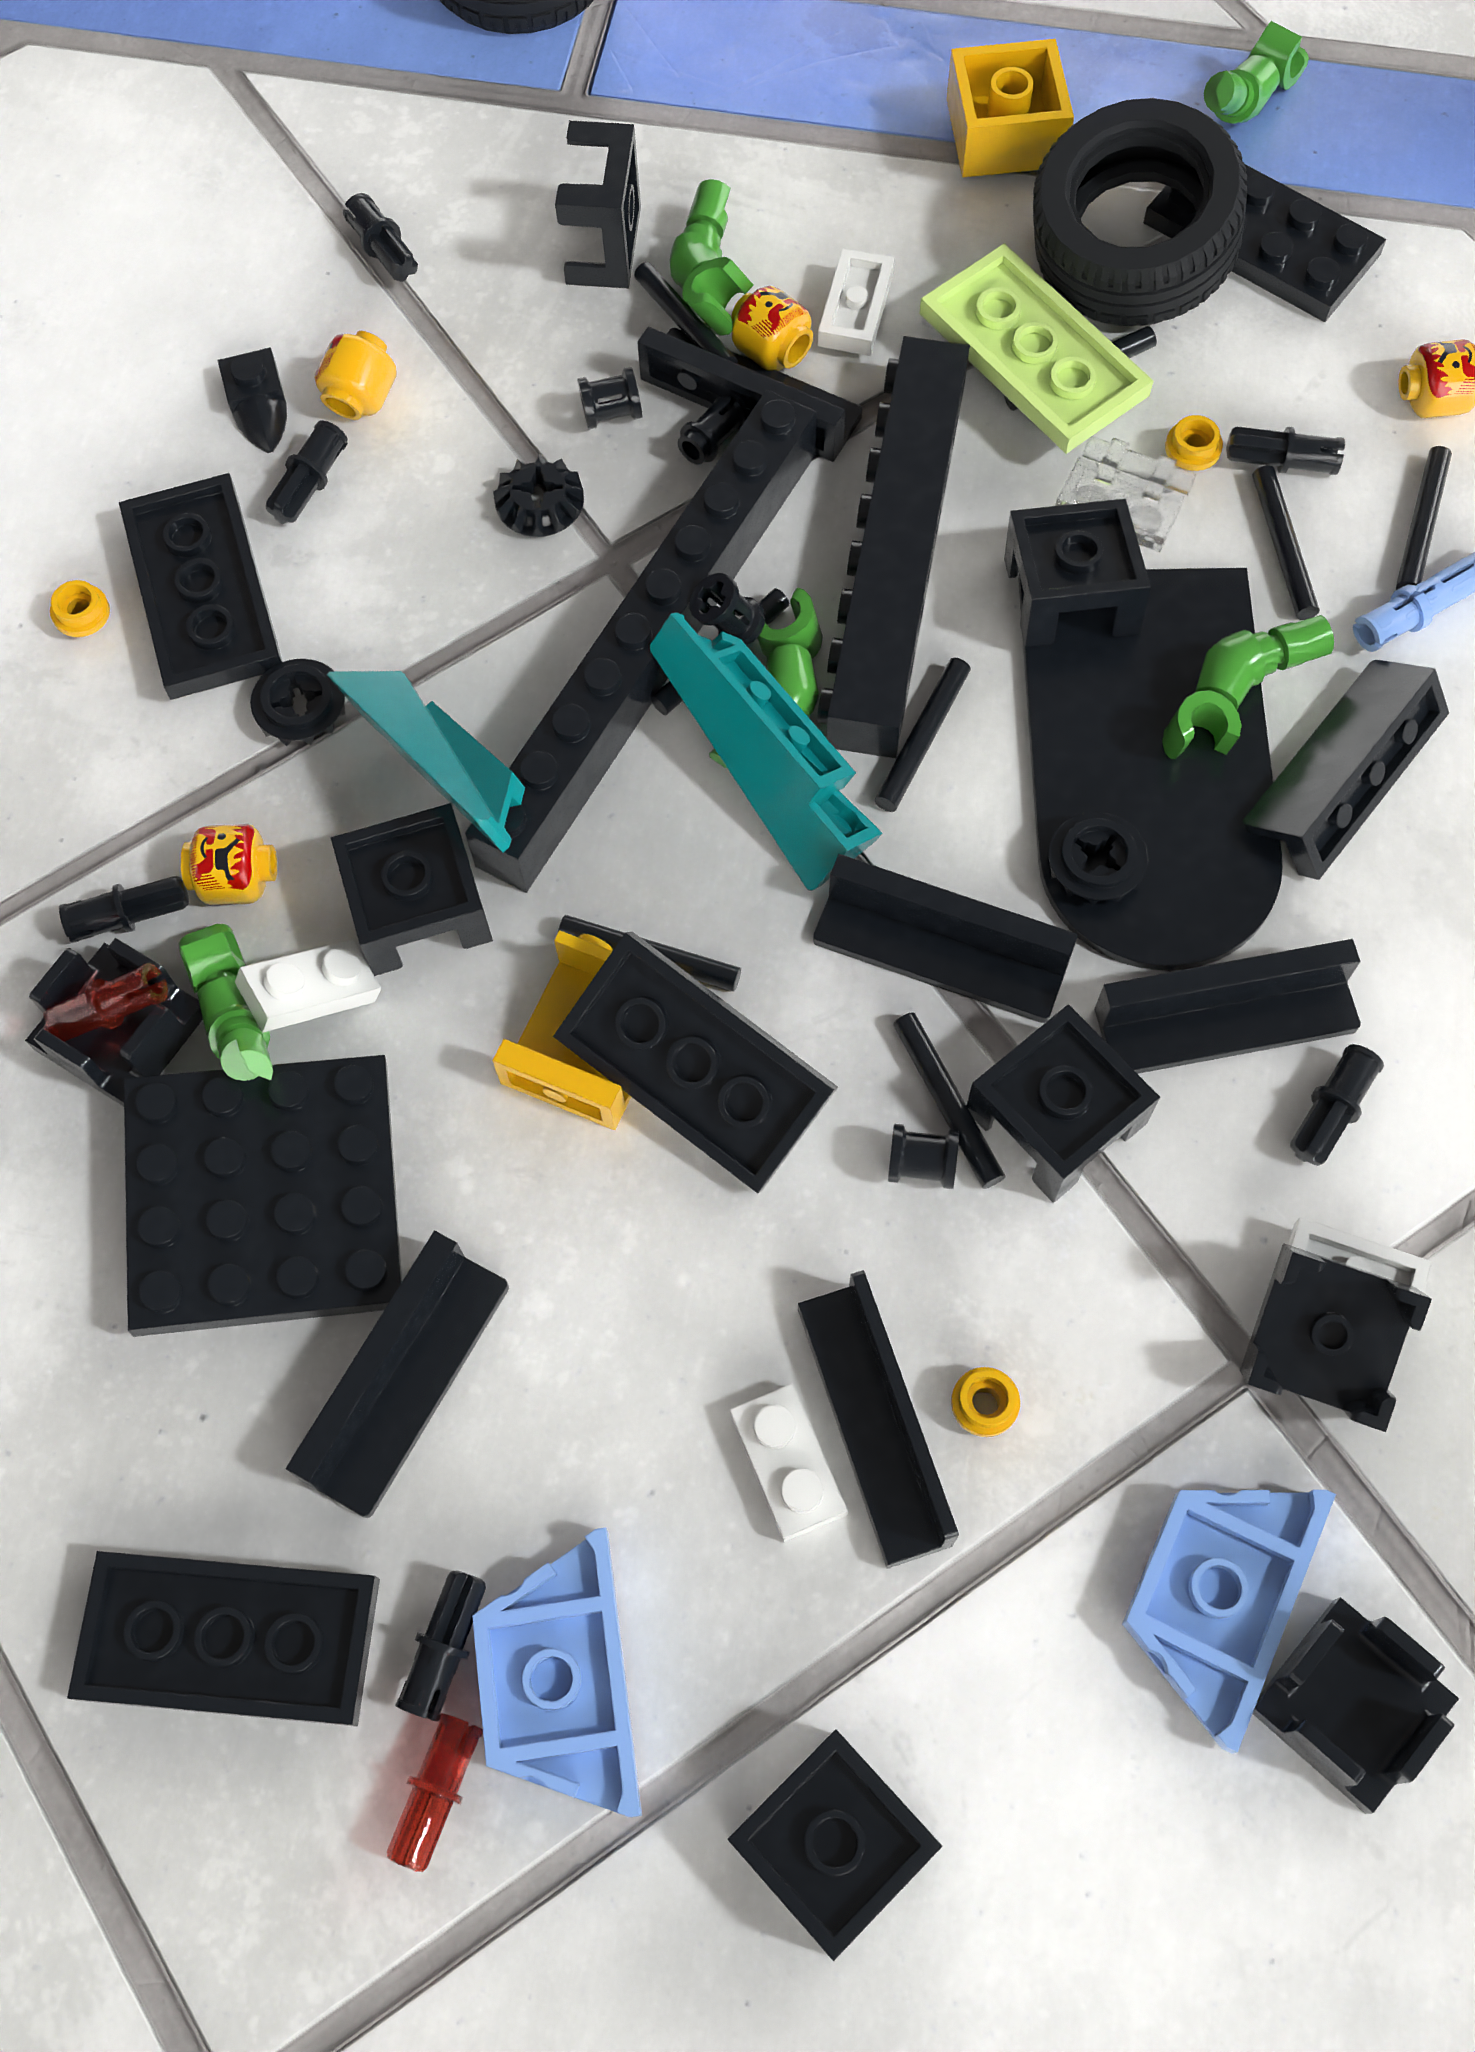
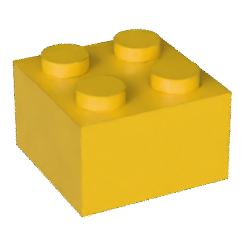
M1056 39L951 49L946 101L962 178L1039 170L1044 157L1050 152L1053 143L1073 125L1074 114Z

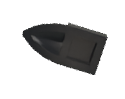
M271 347L217 360L227 402L239 430L259 449L267 453L273 452L285 431L287 403Z

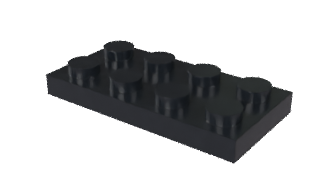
M1245 164L1247 174L1245 222L1241 248L1232 272L1319 320L1326 322L1379 258L1387 239ZM1165 186L1147 206L1143 223L1172 239L1192 222L1197 212L1193 203L1179 190Z
M230 473L119 502L163 686L170 700L263 675L273 666L283 662L237 492Z
M625 932L553 1035L555 1039L611 1082L620 1085L624 1092L757 1194L765 1188L838 1088L833 1082L634 932Z
M97 1551L67 1699L358 1727L380 1579L374 1575Z

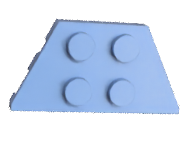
M1180 1490L1173 1498L1122 1622V1625L1221 1749L1231 1754L1237 1753L1335 1499L1336 1494L1328 1490H1312L1300 1493H1270V1490H1241L1238 1493H1217L1215 1490Z
M605 1527L593 1530L585 1536L586 1540L551 1564L549 1562L526 1577L522 1585L507 1595L499 1596L472 1615L486 1766L632 1818L642 1816L609 1534Z

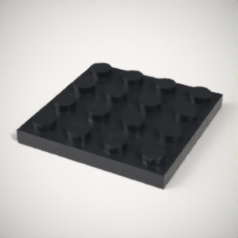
M385 1055L272 1065L273 1074L271 1080L261 1076L246 1081L236 1080L228 1076L223 1069L124 1078L128 1331L133 1337L385 1310L402 1283L388 1070Z

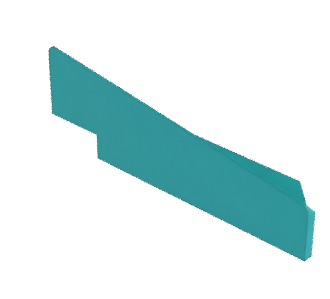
M677 612L670 614L650 645L651 653L805 887L810 891L819 888L830 879V873L838 854L855 859L883 834L876 825L839 791L848 784L856 772L741 639L723 631L713 640L707 639L695 632L684 619V615Z
M334 671L327 674L358 712L389 741L395 750L502 853L510 847L512 839L504 826L509 807L521 805L525 787L508 767L433 701L425 706L414 686L403 672Z

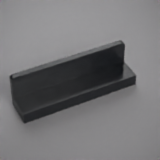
M648 326L637 341L641 380L708 409L719 396L727 395L732 400L723 409L726 413L737 401L744 411L746 420L765 391L769 390L817 411L815 455L831 462L835 461L862 419L863 409L860 405L777 370H765L751 359L732 352L738 360L736 364L696 347L684 332L678 328H671L666 334Z
M1383 660L1371 661L1244 818L1243 823L1247 832L1285 841L1298 875L1320 880L1448 716V706L1436 669Z
M838 854L830 873L829 897L813 934V942L817 946L1041 1023H1046L1050 1018L1078 938L1077 933Z
M1348 939L1104 984L1094 1010L1102 1038L1137 1074L1356 1033L1361 1026V1022L1347 982L1361 961L1354 940Z
M434 1230L285 1469L300 1481L360 1516L370 1518L507 1294L509 1285L506 1279L467 1259L457 1242Z
M864 1270L850 1274L849 1287L798 1303V1312L886 1568L888 1569L953 1547L959 1533Z

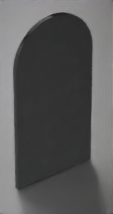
M1247 568L1146 569L1151 589L1141 635L1114 637L1111 630L1116 607L1059 613L1055 640L1052 644L1025 647L1023 641L1038 864L1044 891L1058 917L1071 932L1078 934V938L1106 957L1127 965L1171 972L1200 967L1218 961L1242 947L1255 935L1270 914L1279 893L1283 869L1281 841L1249 833L1243 823L1244 818L1273 784L1261 683L1251 687L1237 709L1242 725L1240 737L1227 755L1214 750V736L1203 727L1193 726L1194 738L1185 751L1176 759H1171L1165 754L1162 743L1164 730L1184 700L1196 691L1207 651L1222 638L1235 632L1247 630L1252 634L1255 633ZM1019 574L1020 610L1022 612L1024 591ZM1085 812H1106L1125 819L1139 831L1147 846L1148 866L1137 890L1133 889L1127 893L1118 903L1113 899L1101 900L1091 906L1088 899L1076 894L1067 896L1065 887L1058 879L1051 878V866L1047 854L1055 831L1069 818ZM1108 844L1103 851L1099 850L1095 855L1085 852L1088 857L1084 871L1087 873L1090 870L1094 871L1099 865L1110 869L1106 863L1111 845Z

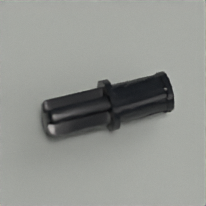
M358 193L351 196L345 203L349 210L343 209V216L360 236L362 249L370 257L378 258L396 281L403 282L407 279L408 275L415 274L418 263L413 258L412 252L401 240L400 227L393 219L384 217L369 195Z
M318 421L299 453L289 456L286 460L285 466L287 471L266 501V510L274 516L276 521L282 524L295 522L314 492L324 489L327 485L328 479L326 474L341 451L348 444L347 436L338 426L328 421Z
M1237 426L1232 428L1229 434L1226 453L1227 459L1230 461L1276 466L1278 473H1286L1289 468L1337 475L1344 458V454L1337 453L1338 450L1343 451L1345 449V439L1342 437L1330 438L1297 434L1294 427H1286L1284 432Z
M179 876L169 877L124 890L121 884H116L112 886L111 892L86 900L60 905L59 915L66 936L69 937V941L76 943L98 934L123 928L126 932L135 931L136 922L184 909L189 905V896Z
M1350 1044L1342 1053V1058L1325 1086L1316 1087L1311 1094L1313 1106L1290 1142V1147L1299 1160L1316 1166L1324 1164L1348 1123H1355L1360 1118L1362 1111L1359 1105L1377 1074L1384 1067L1382 1059L1375 1052L1364 1046Z
M451 1571L448 1574L426 1633L417 1632L415 1641L420 1644L407 1681H405L401 1694L395 1704L399 1709L425 1719L427 1717L432 1721H439L440 1713L447 1698V1692L461 1658L468 1660L470 1654L469 1651L463 1648L473 1624L472 1615L477 1613L486 1590V1584L482 1579L462 1571Z

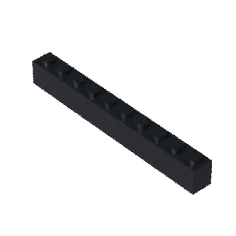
M769 390L765 391L509 767L525 787L521 805L509 807L504 828L512 839L510 847L502 853L472 823L466 830V839L476 868L526 893L528 892L652 704L651 697L668 680L663 669L651 653L650 645L670 614L676 612L684 615V619L697 634L699 633L703 624L692 616L689 609L690 597L694 588L701 580L715 573L727 574L734 580L815 457L817 411ZM708 598V603L711 606L717 605L715 601Z

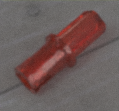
M151 963L143 964L138 969L108 982L103 979L94 980L87 985L85 992L48 1007L43 1013L46 1022L44 1029L66 1042L101 1026L107 1029L118 1027L123 1022L125 1016L153 1004L166 1001L168 997L167 982L164 979L146 988H142L148 984V980L162 974Z
M441 1713L439 1716V1724L417 1777L409 1776L406 1782L413 1788L387 1849V1858L415 1872H423L428 1867L453 1803L457 1805L462 1803L463 1797L457 1793L479 1738H482L483 1729L476 1725L468 1726L469 1722Z

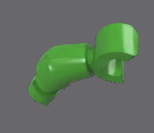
M1270 21L1249 57L1234 70L1218 72L1208 80L1204 89L1206 106L1221 121L1231 124L1244 123L1257 116L1277 86L1284 90L1290 89L1307 67L1308 54L1305 49L1300 47L1302 36Z
M708 179L699 183L687 218L686 227L673 243L669 259L670 271L675 284L683 289L682 296L684 301L715 334L724 336L729 335L733 330V319L725 310L728 302L736 293L746 294L754 284L731 259L722 257L720 244L728 222V215L724 208L731 188L719 180Z
M796 588L790 599L796 621L783 629L777 630L771 629L765 622L764 628L757 639L762 653L767 657L766 669L803 712L810 717L819 699L812 659L817 655L822 646L823 635L811 596L804 589ZM713 749L709 753V757L724 768H727L716 750Z
M1319 615L1296 623L1290 622L1273 627L1268 633L1260 631L1252 634L1250 631L1242 630L1218 641L1206 653L1195 693L1184 700L1164 730L1162 743L1165 754L1171 759H1176L1183 753L1194 738L1193 726L1209 730L1215 739L1214 750L1227 755L1240 737L1242 725L1237 709L1251 687L1262 683L1264 677L1276 672V669L1286 670L1302 665L1307 661L1332 654L1334 636L1327 619Z
M214 924L185 935L178 943L179 952L193 992L197 993L210 1049L220 1059L225 1073L233 1079L246 1081L261 1076L271 1080L273 1068L268 1052L270 1032L262 1033L235 984L240 967L246 966L233 930L226 924Z

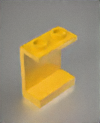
M559 930L554 940L559 959L556 969L518 1043L503 1039L492 1061L500 1084L616 1130L631 1096L624 1092L620 1085L611 1082L553 1037L613 949L605 941L593 935L580 934L579 937Z

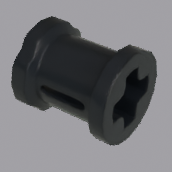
M632 367L624 368L622 375L589 382L586 377L577 379L588 430L597 428L598 422L626 415H631L634 420L643 417ZM622 394V397L619 399L598 403L600 398Z
M715 573L708 575L699 582L692 592L689 604L692 616L703 625H713L718 629V635L723 631L741 639L745 644L754 642L761 634L765 625L763 606L751 597L740 595L737 583L727 574ZM708 598H711V599H712L713 601H715L720 607H718V606H711V605L708 603ZM735 615L744 616L747 618L748 623L744 624Z
M894 1124L888 1182L898 1183L901 1177L941 1181L943 1188L953 1189L957 1165L959 1131L949 1130L946 1136L907 1132L903 1124Z

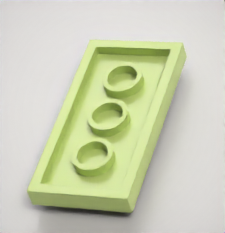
M1005 243L921 298L919 314L948 342L970 345L968 361L1065 454L1150 396L1153 380Z

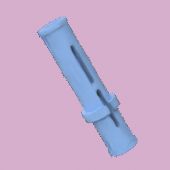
M1475 552L1416 586L1408 584L1394 591L1389 602L1356 618L1353 631L1358 643L1367 651H1377L1383 645L1407 631L1417 632L1431 623L1434 615L1474 593Z

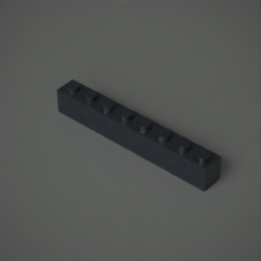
M903 336L899 359L889 358L884 393H890L892 396L890 404L882 402L879 404L875 437L883 438L881 449L873 447L870 449L866 482L874 483L872 495L861 494L856 528L865 529L863 541L852 540L848 558L847 575L855 576L853 590L842 589L838 608L837 624L846 625L843 639L833 637L829 651L827 673L836 674L833 689L822 688L817 714V723L827 724V739L837 750L895 759L897 757L964 392L970 345Z

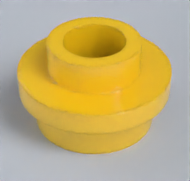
M1191 415L1180 420L1178 424L1171 428L1165 442V451L1168 458L1176 466L1190 471L1205 470L1213 466L1218 461L1223 448V440L1216 423L1200 415Z
M68 581L60 585L51 597V619L56 628L67 636L84 637L91 635L101 629L109 618L110 605L105 594L99 588L86 581Z
M990 1367L975 1368L966 1372L957 1381L951 1396L952 1412L960 1426L969 1433L980 1437L997 1436L1008 1430L1019 1414V1391L1012 1379L1002 1371ZM981 1392L991 1394L997 1402V1410L988 1415L979 1413L973 1406V1397Z

